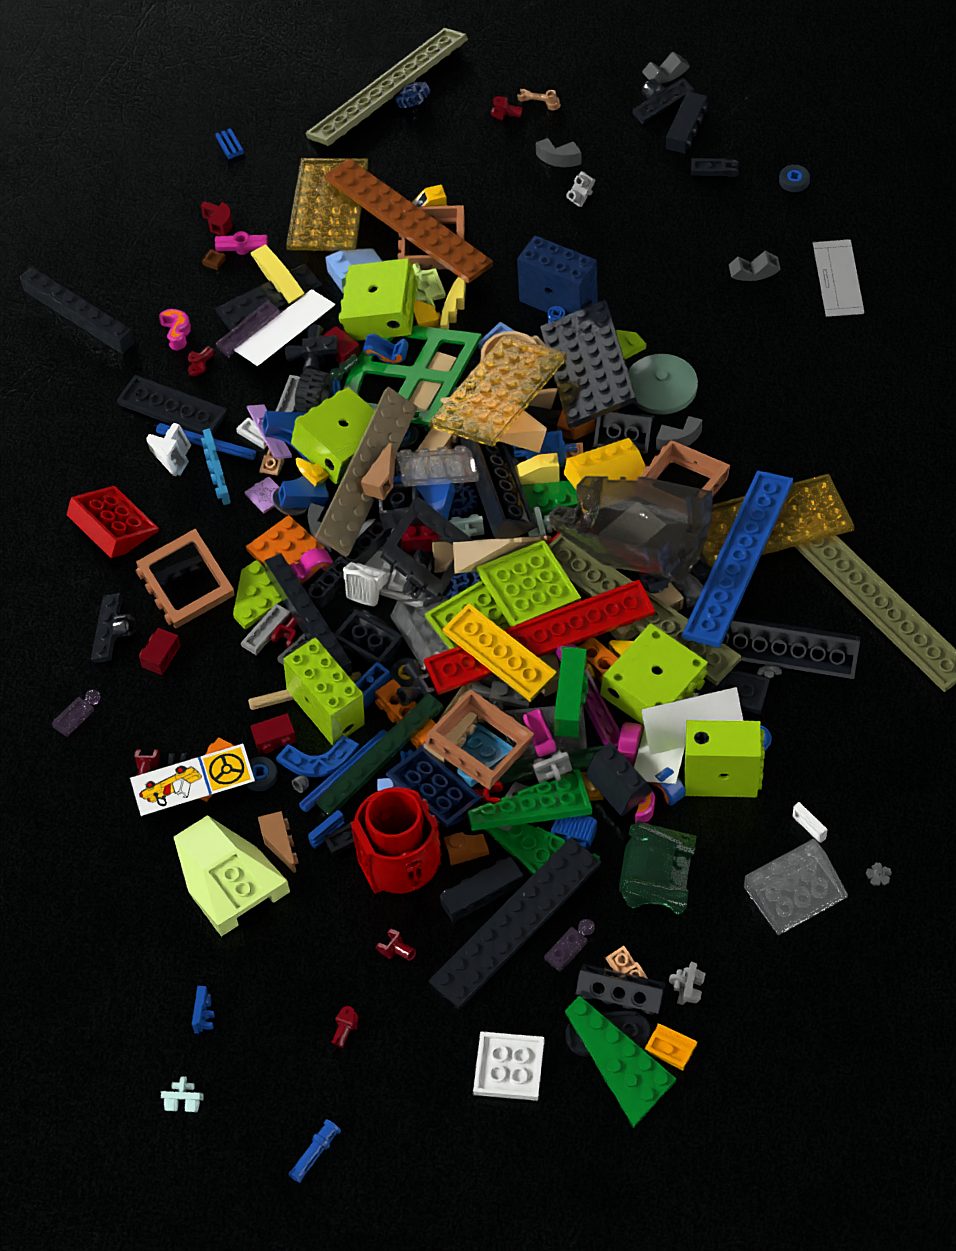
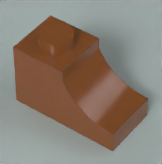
M463 832L443 837L445 851L451 866L489 855V849L483 834L465 835Z

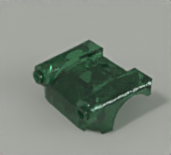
M637 821L631 825L629 830L631 839L627 842L619 892H622L623 898L627 902L626 905L636 909L643 904H659L672 909L676 914L680 915L687 905L689 890H686L690 860L695 851L697 836Z

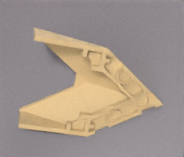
M557 388L441 398L440 401L445 405L449 404L453 411L471 426H477L481 429L482 434L486 438L540 453L547 428L515 404V402L551 409Z
M551 536L481 539L453 542V545L449 542H433L434 573L444 572L453 557L455 573L475 572L480 565L542 540L547 542L551 539Z

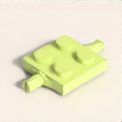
M414 263L412 267L419 281L416 299L436 308L433 301L446 298L436 268L421 270L419 263Z

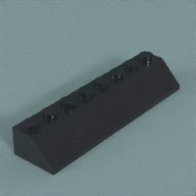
M467 422L459 438L493 536L500 539H513L534 530L536 523L506 443L486 438L482 434L481 429L477 426L473 427Z
M733 617L722 643L740 654L741 661L854 679L861 637Z

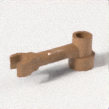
M521 89L522 95H517L519 101L530 99L545 101L549 110H557L561 106L554 90H549L546 94H538Z

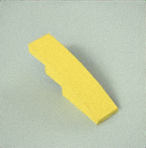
M266 244L251 252L252 257L267 279L272 281L278 292L283 294L289 304L304 296V292L296 280Z
M459 276L453 283L446 298L440 323L441 329L449 330V323H456L457 309H464L466 281Z

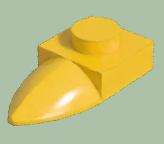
M296 458L299 471L315 487L328 480L330 474L318 463L313 464L307 460Z

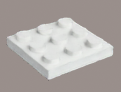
M480 1032L474 1095L538 1100L544 1037Z

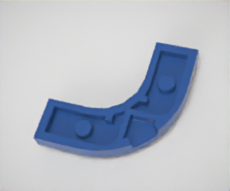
M343 735L327 753L319 756H309L287 744L276 757V760L279 764L298 775L323 777L334 773L358 751L359 744Z

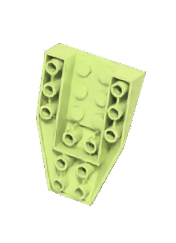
M208 815L174 836L188 891L221 937L239 926L237 917L269 897L274 903L290 893L287 880L256 846Z

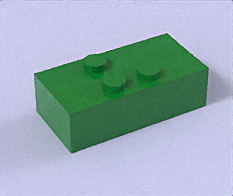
M562 648L554 716L555 736L579 738L582 704H585L588 693V674H586L587 649Z

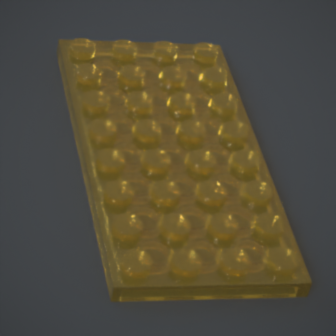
M301 158L286 244L287 250L356 251L362 206L325 180L326 173L347 159ZM351 159L367 171L368 159Z
M504 335L429 421L430 427L493 447L567 359V354Z
M829 474L793 483L762 555L854 530V524ZM745 496L706 506L695 520L687 518L709 567L713 568Z

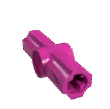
M237 232L234 236L215 237L216 251H236L238 254L243 255L265 244L268 247L267 235H248L245 232Z

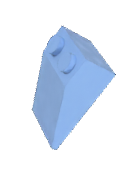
M374 249L340 250L326 257L327 270L342 293L343 287L346 285L345 274L348 273L349 265L381 262Z

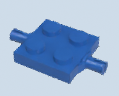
M562 430L549 431L545 434L540 453L524 449L514 450V454H517L515 458L526 457L528 460L540 454L557 453L559 468L566 466V452L577 451V448H570L577 447L576 443L565 445Z

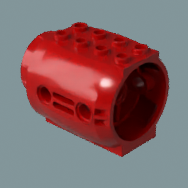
M392 787L377 791L363 801L356 812L354 821L350 822L358 863L374 894L382 890L390 893H408L417 890L434 877L439 865H441L440 858L442 852L440 849L441 843L438 838L440 836L437 829L438 822L434 815L431 816L428 810L430 808L426 799L422 800L419 793L414 790Z

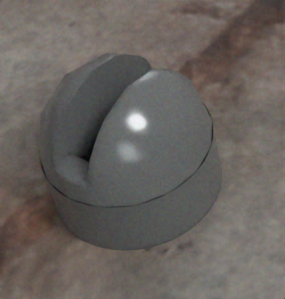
M300 775L292 780V785L299 793H303L309 787V779L304 775Z

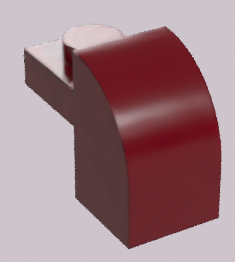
M204 201L201 209L203 218L209 219L210 232L226 236L233 225L230 208L223 202L216 206Z

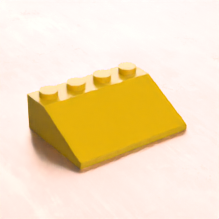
M630 438L567 458L563 474L590 509L596 511L636 497L634 483L636 478L643 474L646 466L637 447Z

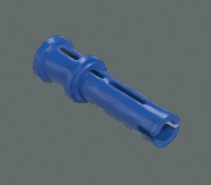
M327 1119L324 1121L325 1125L320 1132L313 1136V1142L289 1173V1176L299 1183L323 1150L329 1149L330 1142L335 1135L341 1132L337 1125Z

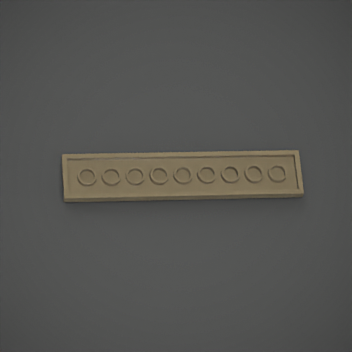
M389 387L384 390L315 535V538L345 557L350 554L375 500V497L365 495L361 484L362 478L368 473L372 464L376 462L381 452L389 443L392 444L396 455L418 406Z

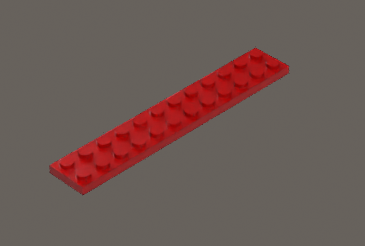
M636 580L520 623L514 627L504 629V631L539 658L555 652L557 647L577 644L655 615V609L640 580ZM460 646L424 659V664L438 695L494 675L492 671Z

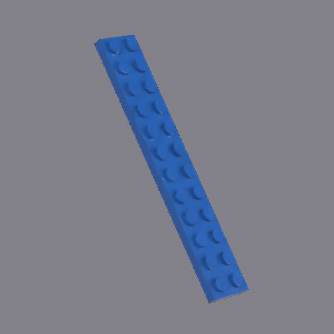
M762 471L756 472L682 633L683 639L718 648L721 647L791 490L793 478Z

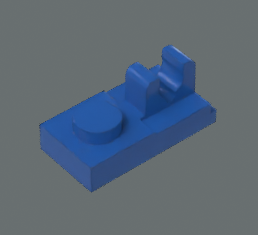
M206 986L197 987L192 1027L196 1034L203 1032V1029H213V1023L205 1021L208 1018H215L214 1012L207 1010V1007L211 1006V994H208Z

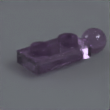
M91 689L85 694V700L78 697L52 722V726L68 737L94 711L91 705H95L100 701V693L95 689Z
M581 920L578 925V931L571 927L544 956L545 960L561 972L588 943L587 938L584 936L594 932L595 925L592 920Z

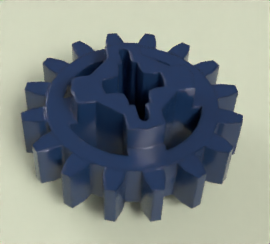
M425 82L406 85L403 87V91L398 92V95L395 96V101L400 108L419 105L422 103L423 98L428 97L430 89Z
M455 482L456 492L449 515H451V519L455 516L462 518L461 516L463 515L467 518L468 513L473 514L474 508H477V495H475L474 489L471 490L470 485L464 487V483H461L460 486H457Z
M477 571L455 574L444 592L447 598L450 599L482 579Z

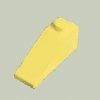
M557 453L540 454L515 465L521 485L560 482Z

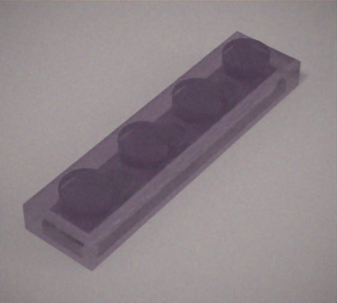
M267 300L216 343L217 348L229 357L238 346L281 314L279 309Z

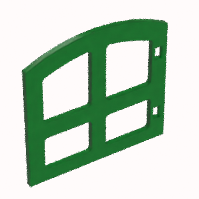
M412 325L411 335L399 337L427 340L413 366L373 362L376 355L369 356L363 350L347 377L344 389L349 387L359 396L365 374L405 378L398 394L410 400L421 381L442 383L443 385L428 411L416 410L415 415H418V418L413 417L411 423L434 426L445 406L440 401L441 398L450 397L482 335L479 333ZM389 337L384 339L391 341L395 337ZM441 343L464 345L450 371L427 369ZM367 403L374 410L378 405L373 403Z

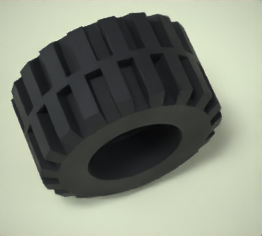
M309 368L302 373L295 392L296 411L308 413L312 407H317L325 399L331 398L332 378L329 373Z

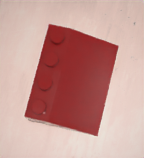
M115 486L71 497L67 516L110 558L128 553L159 530Z

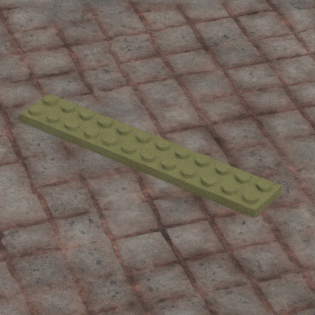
M444 28L306 132L307 138L327 146L333 144L335 140L345 135L348 130L357 126L360 121L370 116L373 111L380 108L386 101L402 91L403 87L416 81L428 69L438 64L440 60L468 40L466 34Z
M817 519L790 537V543L938 687L946 692L956 685V649L820 519Z
M563 533L548 545L573 586L588 597H593L633 582ZM645 590L655 609V615L629 625L642 633L651 623L708 662L706 668L708 672L705 678L717 686L741 661V655L724 643L718 648L683 639L682 633L689 619Z

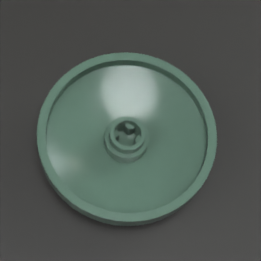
M669 354L646 356L634 363L628 371L637 398V402L633 404L645 412L652 414L675 413L687 407L696 396L697 375L689 363L677 356Z

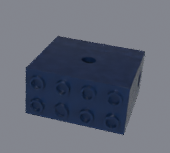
M538 236L532 238L517 258L520 302L547 313L551 307L560 306L565 310V316L598 302L597 260Z

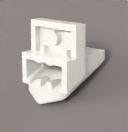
M173 423L164 438L149 434L147 443L150 451L173 476H177V474L180 476L189 462L185 455L191 444L180 425Z
M350 562L343 568L346 596L355 602L374 607L378 604L380 589L389 582L392 573L360 563Z

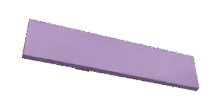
M265 405L247 406L274 459L292 458V454L284 441L264 437L261 422L267 411Z

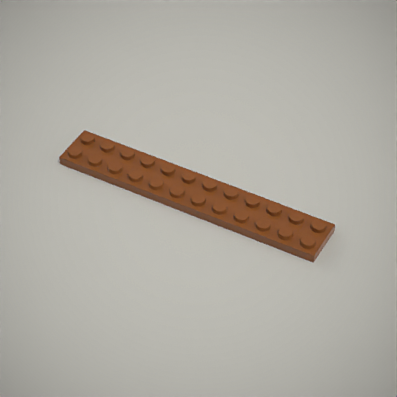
M347 159L325 174L327 182L467 283H470L493 266V261L351 159Z

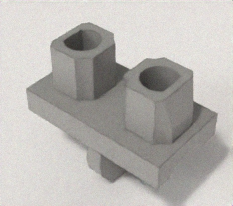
M581 171L576 176L575 184L572 190L568 191L566 197L579 207H582L588 194H592L593 191L591 189L596 180L588 176L584 171Z
M558 750L553 752L552 758L547 760L538 758L534 760L533 767L539 783L554 777L556 781H560L561 774L572 770L567 752L562 753Z
M691 962L689 967L684 968V971L677 970L676 974L669 977V982L674 985L673 990L679 991L678 1004L683 1005L686 1002L697 1003L700 1001L702 992L692 987L693 983L697 985L703 983L705 973L696 969V963Z

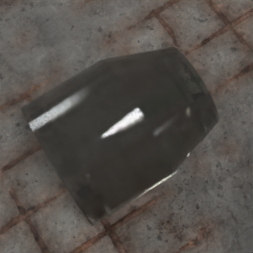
M585 476L576 485L578 505L575 509L557 505L549 514L551 526L556 532L602 565L671 581H679L692 571L706 543L712 516V491L646 477H638V481L626 480V477H620V480H609L608 476Z

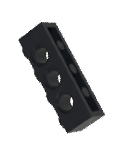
M583 964L579 973L576 994L581 995L584 999L595 998L602 1000L605 1004L616 1003L626 1009L637 1008L645 1013L655 1014L659 1013L662 1007L666 983ZM600 982L604 985L605 988L600 989L596 986L595 983ZM616 987L623 988L625 993L617 992ZM642 992L646 998H639L636 993Z

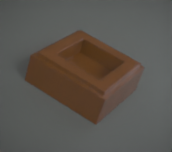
M210 250L202 261L203 265L218 270L226 260V254Z

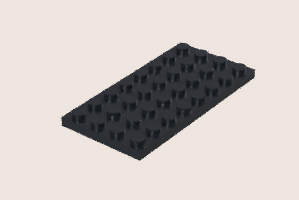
M606 299L540 326L544 342L552 352L548 357L569 429L637 402Z

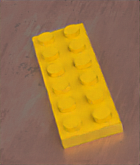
M467 604L442 629L447 637L530 702L557 676L555 670L470 604Z

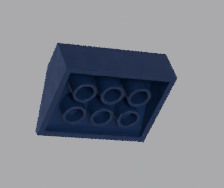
M423 746L386 773V776L399 787L414 790L419 793L422 800L426 799L430 808L428 812L434 815L445 827L462 822L468 817V811L476 808L482 798Z

